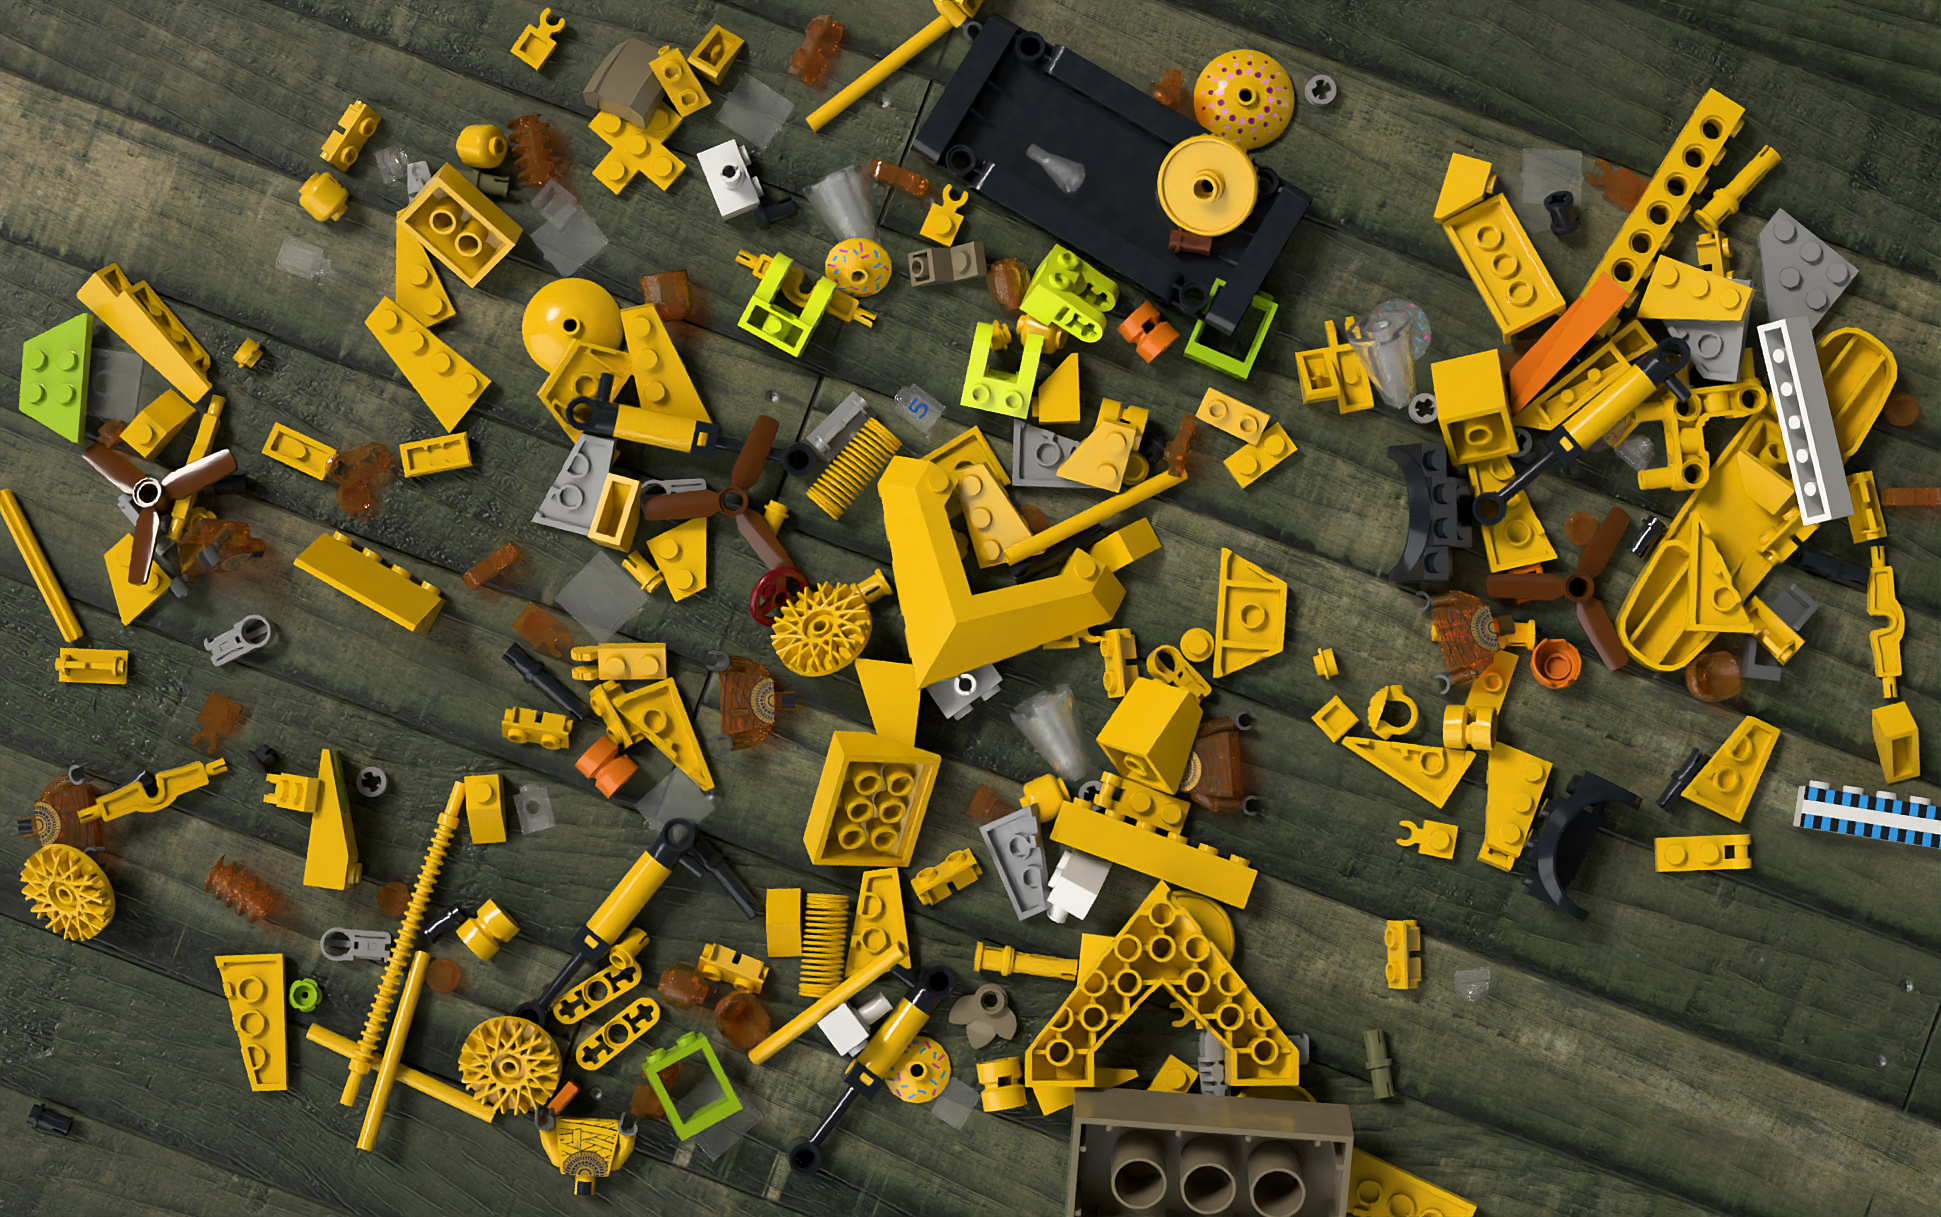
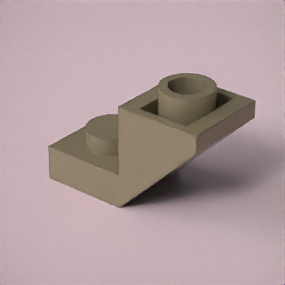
M970 242L951 248H927L908 253L912 287L959 282L987 275L983 242Z

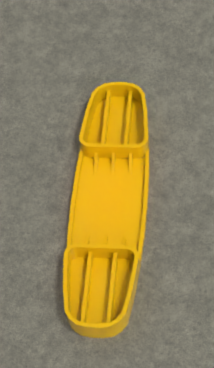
M1844 327L1825 335L1815 345L1843 467L1849 457L1854 455L1859 449L1897 380V364L1893 353L1870 333L1859 328ZM1772 391L1767 396L1765 408L1758 413L1752 414L1709 468L1708 482L1702 488L1694 489L1666 530V534L1661 538L1640 572L1615 619V631L1626 654L1640 665L1652 671L1670 672L1685 667L1719 633L1686 631L1690 512L1699 511L1703 520L1706 521L1718 553L1721 554L1730 573L1732 584L1742 599V605L1772 568V565L1765 559L1768 552L1766 550L1764 552H1757L1755 550L1761 544L1757 539L1769 527L1773 526L1776 529L1785 520L1782 514L1792 504L1798 503L1796 491L1773 515L1746 495L1736 456L1761 414L1780 427ZM1795 534L1790 537L1791 540L1795 538Z

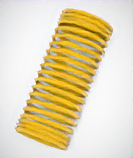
M869 417L870 420L864 423L865 428H860L862 433L856 432L858 438L852 437L854 443L849 441L850 447L845 446L846 452L841 451L842 456L837 455L838 461L833 460L834 465L829 464L831 471L825 469L827 475L821 474L823 480L817 478L819 484L813 483V486L806 492V495L835 520H839L844 511L833 500L843 508L848 509V506L835 494L849 505H852V502L836 487L853 500H856V497L842 484L856 495H860L843 477L861 491H864V488L849 474L864 486H868L851 468L869 482H872V479L857 465L872 477H876L858 458L877 473L880 472L860 452L880 468H884L883 465L866 449L884 463H887V460L867 442L889 459H891V456L873 439L892 454H895V451H898L900 446H902V442L873 417Z
M808 893V900L806 902L809 904L806 905L807 908L828 911L807 910L806 914L827 917L806 916V920L826 923H805L804 925L832 930L804 929V932L832 936H803L808 939L831 941H803L802 943L807 945L830 947H803V950L830 954L802 953L801 955L805 957L829 960L802 959L801 961L804 963L828 966L801 965L800 967L803 969L827 972L801 971V975L826 978L801 977L799 979L801 981L832 985L800 983V989H798L800 992L798 994L822 998L841 984L839 982L843 980L839 976L843 974L840 969H843L844 966L840 963H843L844 960L839 957H844L845 954L838 951L845 950V947L839 945H844L846 942L839 939L847 937L840 933L847 932L845 928L841 927L848 925L842 922L848 918L842 915L849 913L843 909L849 907L850 897Z

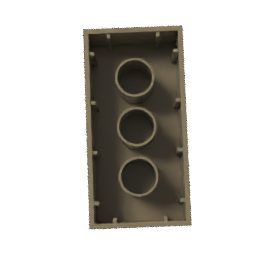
M1075 1087L1065 1217H1346L1354 1141L1349 1105L1107 1087Z

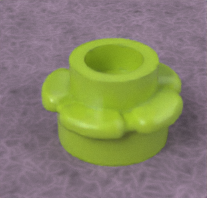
M309 978L303 981H295L289 989L290 1004L294 1008H299L302 1012L314 1010L315 1005L319 1004L322 1000V991L318 989L317 982ZM303 992L308 993L307 998H303Z

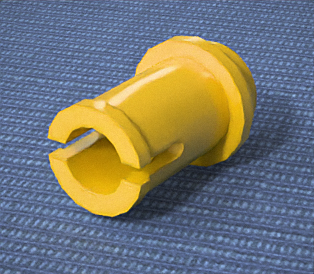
M770 500L769 505H764L766 511L763 518L776 536L784 518H789L787 514L789 508Z
M637 550L628 556L629 560L625 559L622 566L642 584L641 589L643 591L647 590L649 593H653L664 582V578L661 576L662 572L660 570L656 571Z
M632 928L619 945H614L611 948L610 962L621 970L631 967L635 963L637 954L649 943V937H645L647 935L646 932L640 928Z

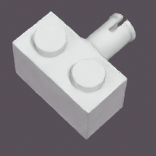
M733 139L697 154L724 221L758 207L760 204L758 197L763 196L764 193L757 176L750 178L745 167L750 165L751 161L744 145L737 147Z
M990 664L975 668L974 671L961 674L949 680L945 679L926 687V690L947 719L954 716L958 721L973 710L970 703L981 696L986 701L999 692L1001 689L998 684L1003 679L994 666Z
M1076 848L1073 849L1072 853L1065 850L1048 883V886L1053 888L1047 901L1052 903V907L1047 910L1048 917L1057 923H1064L1068 918V914L1071 913L1083 920L1095 901L1113 862Z
M880 991L858 1009L853 1008L848 1001L844 1002L817 1024L841 1056L849 1052L853 1057L868 1045L869 1042L866 1038L871 1033L869 1026L889 1010H892L893 1006Z

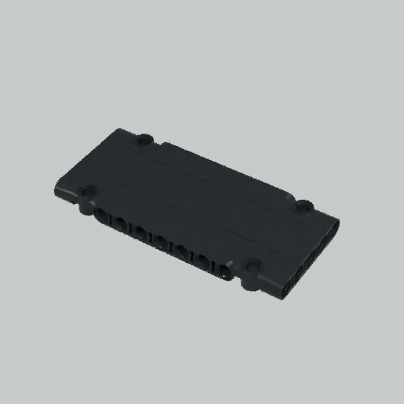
M993 12L986 21L910 148L911 152L946 171L952 179L968 184L975 194L1158 301L1165 304H1174L1185 315L1196 317L1229 337L1233 335L1253 302L1252 298L1259 292L1314 199V196L1279 177L1271 167L1260 166L1255 163L1253 158L1251 161L1254 167H1258L1257 175L1260 178L1268 179L1272 187L1267 191H1260L1257 196L1258 201L1248 218L1234 230L1222 235L1212 236L1209 256L1186 251H1179L1178 254L1174 253L1173 249H1168L1171 229L1178 230L1179 226L1167 216L1161 205L1157 187L1159 170L1168 153L1179 143L1191 136L1195 137L1203 133L1210 135L1213 132L1070 49L1059 44L1053 46L1044 41L1039 33L1027 31L996 12ZM1032 43L1037 45L1040 50L1034 56H1027L1022 53V47ZM963 156L970 160L969 167L964 170H958L952 166V162L957 157ZM1204 180V188L1209 191L1213 190L1212 183ZM1216 278L1225 281L1226 284L1224 285V287L1220 285L1218 286L1216 293L1213 297V300L1210 304V307L1207 311V314L1205 316L1201 313H1203L1208 306L1210 298L1209 294L1214 285V282ZM1189 292H1198L1202 295L1203 302L1198 306H1191L1186 303L1184 297Z

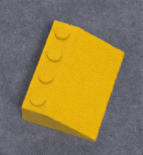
M335 531L333 536L324 532L295 559L294 565L412 632L427 635L446 601L439 597L442 591L426 581H423L421 586L409 580L412 573L396 564L393 565L392 569L380 563L383 557L366 547L363 552L351 547L354 540L338 531Z
M834 731L803 837L812 864L909 867L942 760L941 756L868 732Z

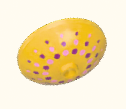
M1234 50L1218 56L1204 68L1195 86L1194 110L1201 126L1220 137L1228 136L1229 140H1236V144L1241 148L1245 147L1247 150H1253L1268 145L1285 130L1294 109V90L1288 74L1276 60L1254 50ZM1248 91L1251 93L1252 99L1244 102L1240 99L1239 93Z

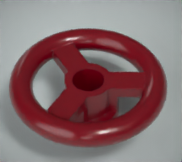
M790 566L779 567L769 571L758 580L749 599V609L756 622L766 627H772L773 624H776L774 617L765 616L775 607L788 605L787 599H790L793 604L800 600L798 596L791 595L786 589V576L793 577L798 581L802 594H804L805 587L810 589L809 581L801 570ZM761 597L765 602L759 606V601ZM784 614L777 617L783 619Z

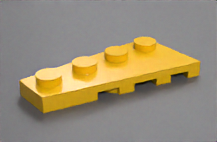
M387 295L384 296L365 320V324L445 429L451 433L493 380Z
M1506 455L1466 464L1474 500L1484 492L1496 491L1498 493L1516 478L1515 471ZM1524 489L1507 502L1508 507H1506L1505 516L1499 523L1488 527L1480 525L1490 573L1558 558L1529 503ZM1484 500L1480 503L1479 512L1484 518L1492 519L1497 515L1498 506L1492 500Z
M285 953L215 956L217 967L220 969L224 983V992L226 998H228L233 1015L232 1020L235 1031L238 1033L242 1047L241 1052L252 1091L288 1090Z
M1353 1146L1347 1212L1360 1217H1473L1477 1208L1476 1203Z

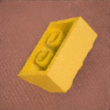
M448 162L423 186L395 221L471 288L516 245L523 231L515 221Z

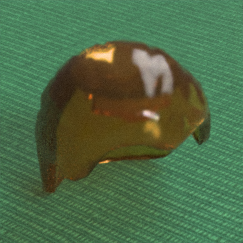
M1727 651L1701 653L1688 663L1685 670L1686 687L1696 699L1701 701H1723L1738 695L1742 688L1739 665L1733 655Z
M747 991L729 992L720 999L715 1007L714 1020L720 1034L734 1048L747 1049L752 1045H756L758 1041L765 1037L771 1027L770 1017L763 1008L762 1003L756 996Z

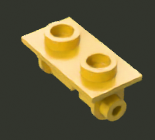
M667 45L659 49V58L649 62V65L681 117L683 118L711 104L710 98L679 48L671 49Z
M358 100L354 105L350 104L348 106L349 108L338 123V125L346 129L345 133L342 135L333 130L325 144L321 147L323 152L320 157L332 163L344 173L356 161L363 145L375 132L377 124L382 118L370 107Z
M1714 231L1715 239H1712V233L1698 235L1699 242H1696L1699 266L1712 264V271L1707 272L1723 278L1737 279L1735 272L1730 271L1729 258L1733 257L1731 239L1729 237L1726 238V234L1721 231Z
M1209 387L1195 417L1256 446L1270 415Z
M1872 470L1846 476L1855 514L1847 516L1853 543L1886 537L1887 533Z
M1797 502L1792 504L1782 514L1785 520L1776 529L1773 526L1769 527L1757 539L1761 544L1755 550L1757 552H1764L1766 550L1768 554L1765 556V559L1772 566H1775L1778 562L1782 564L1798 548L1790 539L1793 534L1801 542H1804L1820 527L1819 523L1803 525Z
M1756 595L1746 606H1743L1749 621L1753 623L1755 628L1754 633L1749 634L1752 637H1757V642L1784 666L1805 643V640Z
M1131 628L1102 631L1100 651L1105 660L1104 687L1108 691V698L1125 697L1139 676L1138 665L1126 666L1125 659L1137 658L1135 634L1131 635Z
M60 648V658H56L55 670L59 671V682L127 684L129 651Z
M610 679L603 683L602 686L599 684L589 692L591 696L590 703L594 712L598 716H602L607 725L608 737L618 745L621 752L633 743L635 744L646 738L610 702V700L625 695L620 683L616 684L613 679Z
M513 706V709L506 708L504 721L502 720L501 723L502 737L518 744L533 742L553 750L560 749V747L569 749V733L572 732L573 720L567 719L566 715L544 712L542 722L537 723L535 722L537 717L536 710Z
M967 848L964 851L959 850L951 853L944 862L935 867L921 870L916 875V878L910 880L923 906L929 903L932 906L952 894L947 883L953 881L957 890H960L977 881V876L983 872L972 852Z
M1387 920L1384 938L1388 952V963L1385 969L1388 988H1418V982L1422 981L1421 957H1409V951H1420V927H1417V920Z
M706 943L697 966V970L701 971L704 977L713 981L723 980L734 984V988L743 993L751 994L754 992L760 994L763 982L769 971V967L764 966L765 962L742 954L737 965L732 963L736 951L717 943H713V945Z

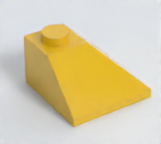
M1761 414L1736 456L1746 495L1774 515L1795 492L1781 427Z

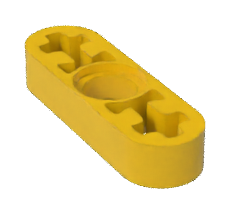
M635 960V963L632 965L636 970L632 975L634 981L621 980L616 984L620 990L614 992L613 984L605 974L611 972V977L614 978L622 970L616 968L613 964L559 996L553 1005L555 1018L563 1024H573L639 984L643 976L642 966ZM594 981H601L607 986V996L601 1001L593 1000L588 993L589 986ZM581 989L584 1000L591 1005V1008L586 1010L585 1005L582 1004L574 1010L575 1017L571 1018L569 1014L563 1016L560 1012L564 1007L562 1001L565 999L569 1003L576 1001L580 998L576 991Z
M641 997L634 1001L578 1046L576 1050L578 1064L586 1070H596L603 1066L659 1021L661 1016L659 1003L651 997ZM641 1003L645 1007L653 1006L654 1010L651 1012L653 1019L648 1021L644 1018L635 1024L641 1028L639 1032L635 1033L633 1025L623 1016L629 1013L630 1018H634L640 1012L638 1005ZM622 1024L627 1028L628 1038L625 1042L615 1043L610 1039L609 1030L612 1025ZM602 1034L605 1043L614 1051L608 1054L607 1048H605L597 1055L600 1060L598 1063H595L593 1060L586 1062L583 1058L586 1055L584 1048L586 1046H589L591 1049L597 1047L602 1043L597 1039V1036Z

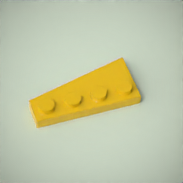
M649 303L620 309L641 408L713 423L655 304Z

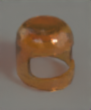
M687 269L647 274L638 277L639 287H642L645 304L654 303L664 323L680 321L691 313L694 301Z

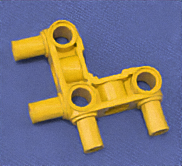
M1745 348L1740 383L1732 382V384L1694 388V385L1690 386L1688 363L1675 374L1692 394L1686 401L1688 404L1686 415L1682 416L1677 412L1676 404L1678 399L1669 388H1667V392L1659 400L1642 402L1630 412L1633 423L1662 420L1664 425L1668 465L1667 467L1638 471V484L1641 490L1670 487L1674 491L1702 488L1708 482L1710 474L1709 452L1705 451L1702 429L1705 421H1708L1709 417L1724 416L1725 419L1745 417L1762 411L1767 404L1766 391L1763 389L1759 377H1755L1752 348ZM1681 356L1666 358V361L1669 364H1677ZM1746 390L1754 398L1750 408L1745 407L1742 402V395ZM1689 465L1696 471V478L1692 483L1687 482L1684 477V471Z

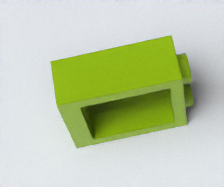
M1216 278L1209 294L1208 306L1201 314L1206 316L1218 286L1224 287L1225 281ZM1259 290L1257 295H1254L1252 298L1253 302L1250 306L1265 312V315L1244 363L1199 344L1198 340L1206 324L1199 319L1183 356L1245 382L1277 310L1278 304L1272 302L1274 297Z
M694 1031L676 1040L678 1045L667 1051L664 1048H660L646 1056L647 1061L641 1064L670 1123L682 1141L743 1109L706 1036L701 1032L695 1034ZM701 1049L724 1096L680 1119L657 1072Z

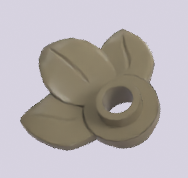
M993 983L981 986L975 995L960 997L951 1008L949 1014L950 1023L967 1024V1036L974 1049L987 1045L994 1038L995 1034L1011 1040L1017 1026L1014 1013L1007 1007L1008 997L1005 990ZM994 994L998 999L997 1004L992 1007L987 1006L984 1002L986 995Z

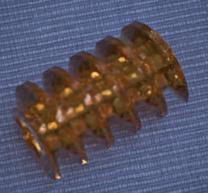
M541 114L521 116L511 119L506 123L507 129L515 131L510 134L509 141L518 144L511 151L514 156L521 157L514 162V166L516 169L524 170L517 175L518 182L527 183L522 186L524 189L549 185L561 179L560 175L550 174L549 171L558 166V163L547 161V157L555 153V149L544 147L545 143L552 140V136L541 133L542 130L550 126L549 122L539 121L538 118L542 116Z
M224 854L208 873L204 881L203 892L209 893L215 889L214 899L220 901L226 897L225 907L227 909L238 904L236 915L241 917L249 912L247 917V923L249 924L263 920L273 908L281 893L278 891L269 897L267 895L270 888L269 884L264 885L260 889L256 888L259 877L255 876L251 880L246 881L248 869L244 868L236 874L234 870L237 862L234 860L225 866L223 862L226 854Z

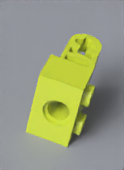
M1056 244L1037 268L1019 309L1046 326L1054 322L1082 341L1096 342L1102 337L1107 324L1106 317L1102 312H1107L1114 308L1119 296V288L1114 281L1095 270L1073 252ZM1088 283L1091 284L1089 289L1086 288ZM1102 292L1106 294L1104 297H1101L1099 295ZM1075 313L1078 314L1076 319L1073 318Z
M778 252L737 325L791 355L801 357L838 287V283L822 276L799 318L773 304L794 261Z
M978 322L960 405L1027 419L1044 336L1028 332L1019 372L1016 371V374L989 369L990 366L987 365L995 325Z

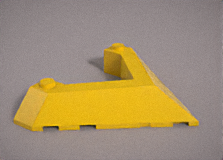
M894 455L880 478L877 487L884 509L883 519L893 557L892 567L901 615L904 616L906 626L904 631L909 657L912 658L916 691L945 679L949 680L961 674L974 671L975 668L984 665L988 666L1038 648L1039 645L1063 639L1089 627L1099 626L1112 620L1127 591L1105 563L1079 548H1076L1068 558L1059 576L972 595L944 507L960 478L931 461Z
M1162 879L1025 1051V1087H1094V1052L1161 985L1225 1049L1226 1084L1230 1086L1299 1085V1050L1287 1038L1264 1006L1256 999L1244 981L1213 942L1209 940L1201 927L1186 908L1182 906Z

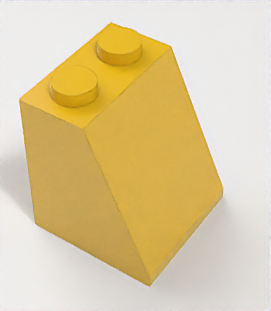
M1494 349L1432 363L1431 370L1438 420L1452 466L1519 452L1504 371L1498 350Z
M856 658L855 667L877 735L915 747L922 689L918 691L915 689L913 665Z
M1138 676L1096 738V741L1122 778L1169 794H1176L1203 714V710L1195 700L1196 695L1190 689L1184 686H1179L1178 688L1170 686L1157 678L1150 680Z

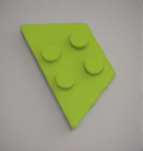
M82 313L24 342L19 410L77 444H84L94 317V315Z

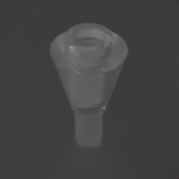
M1032 144L1027 150L1026 155L1041 164L1043 169L1064 193L1069 192L1071 189L1073 191L1077 190L1085 179L1083 164L1049 154L1035 144Z

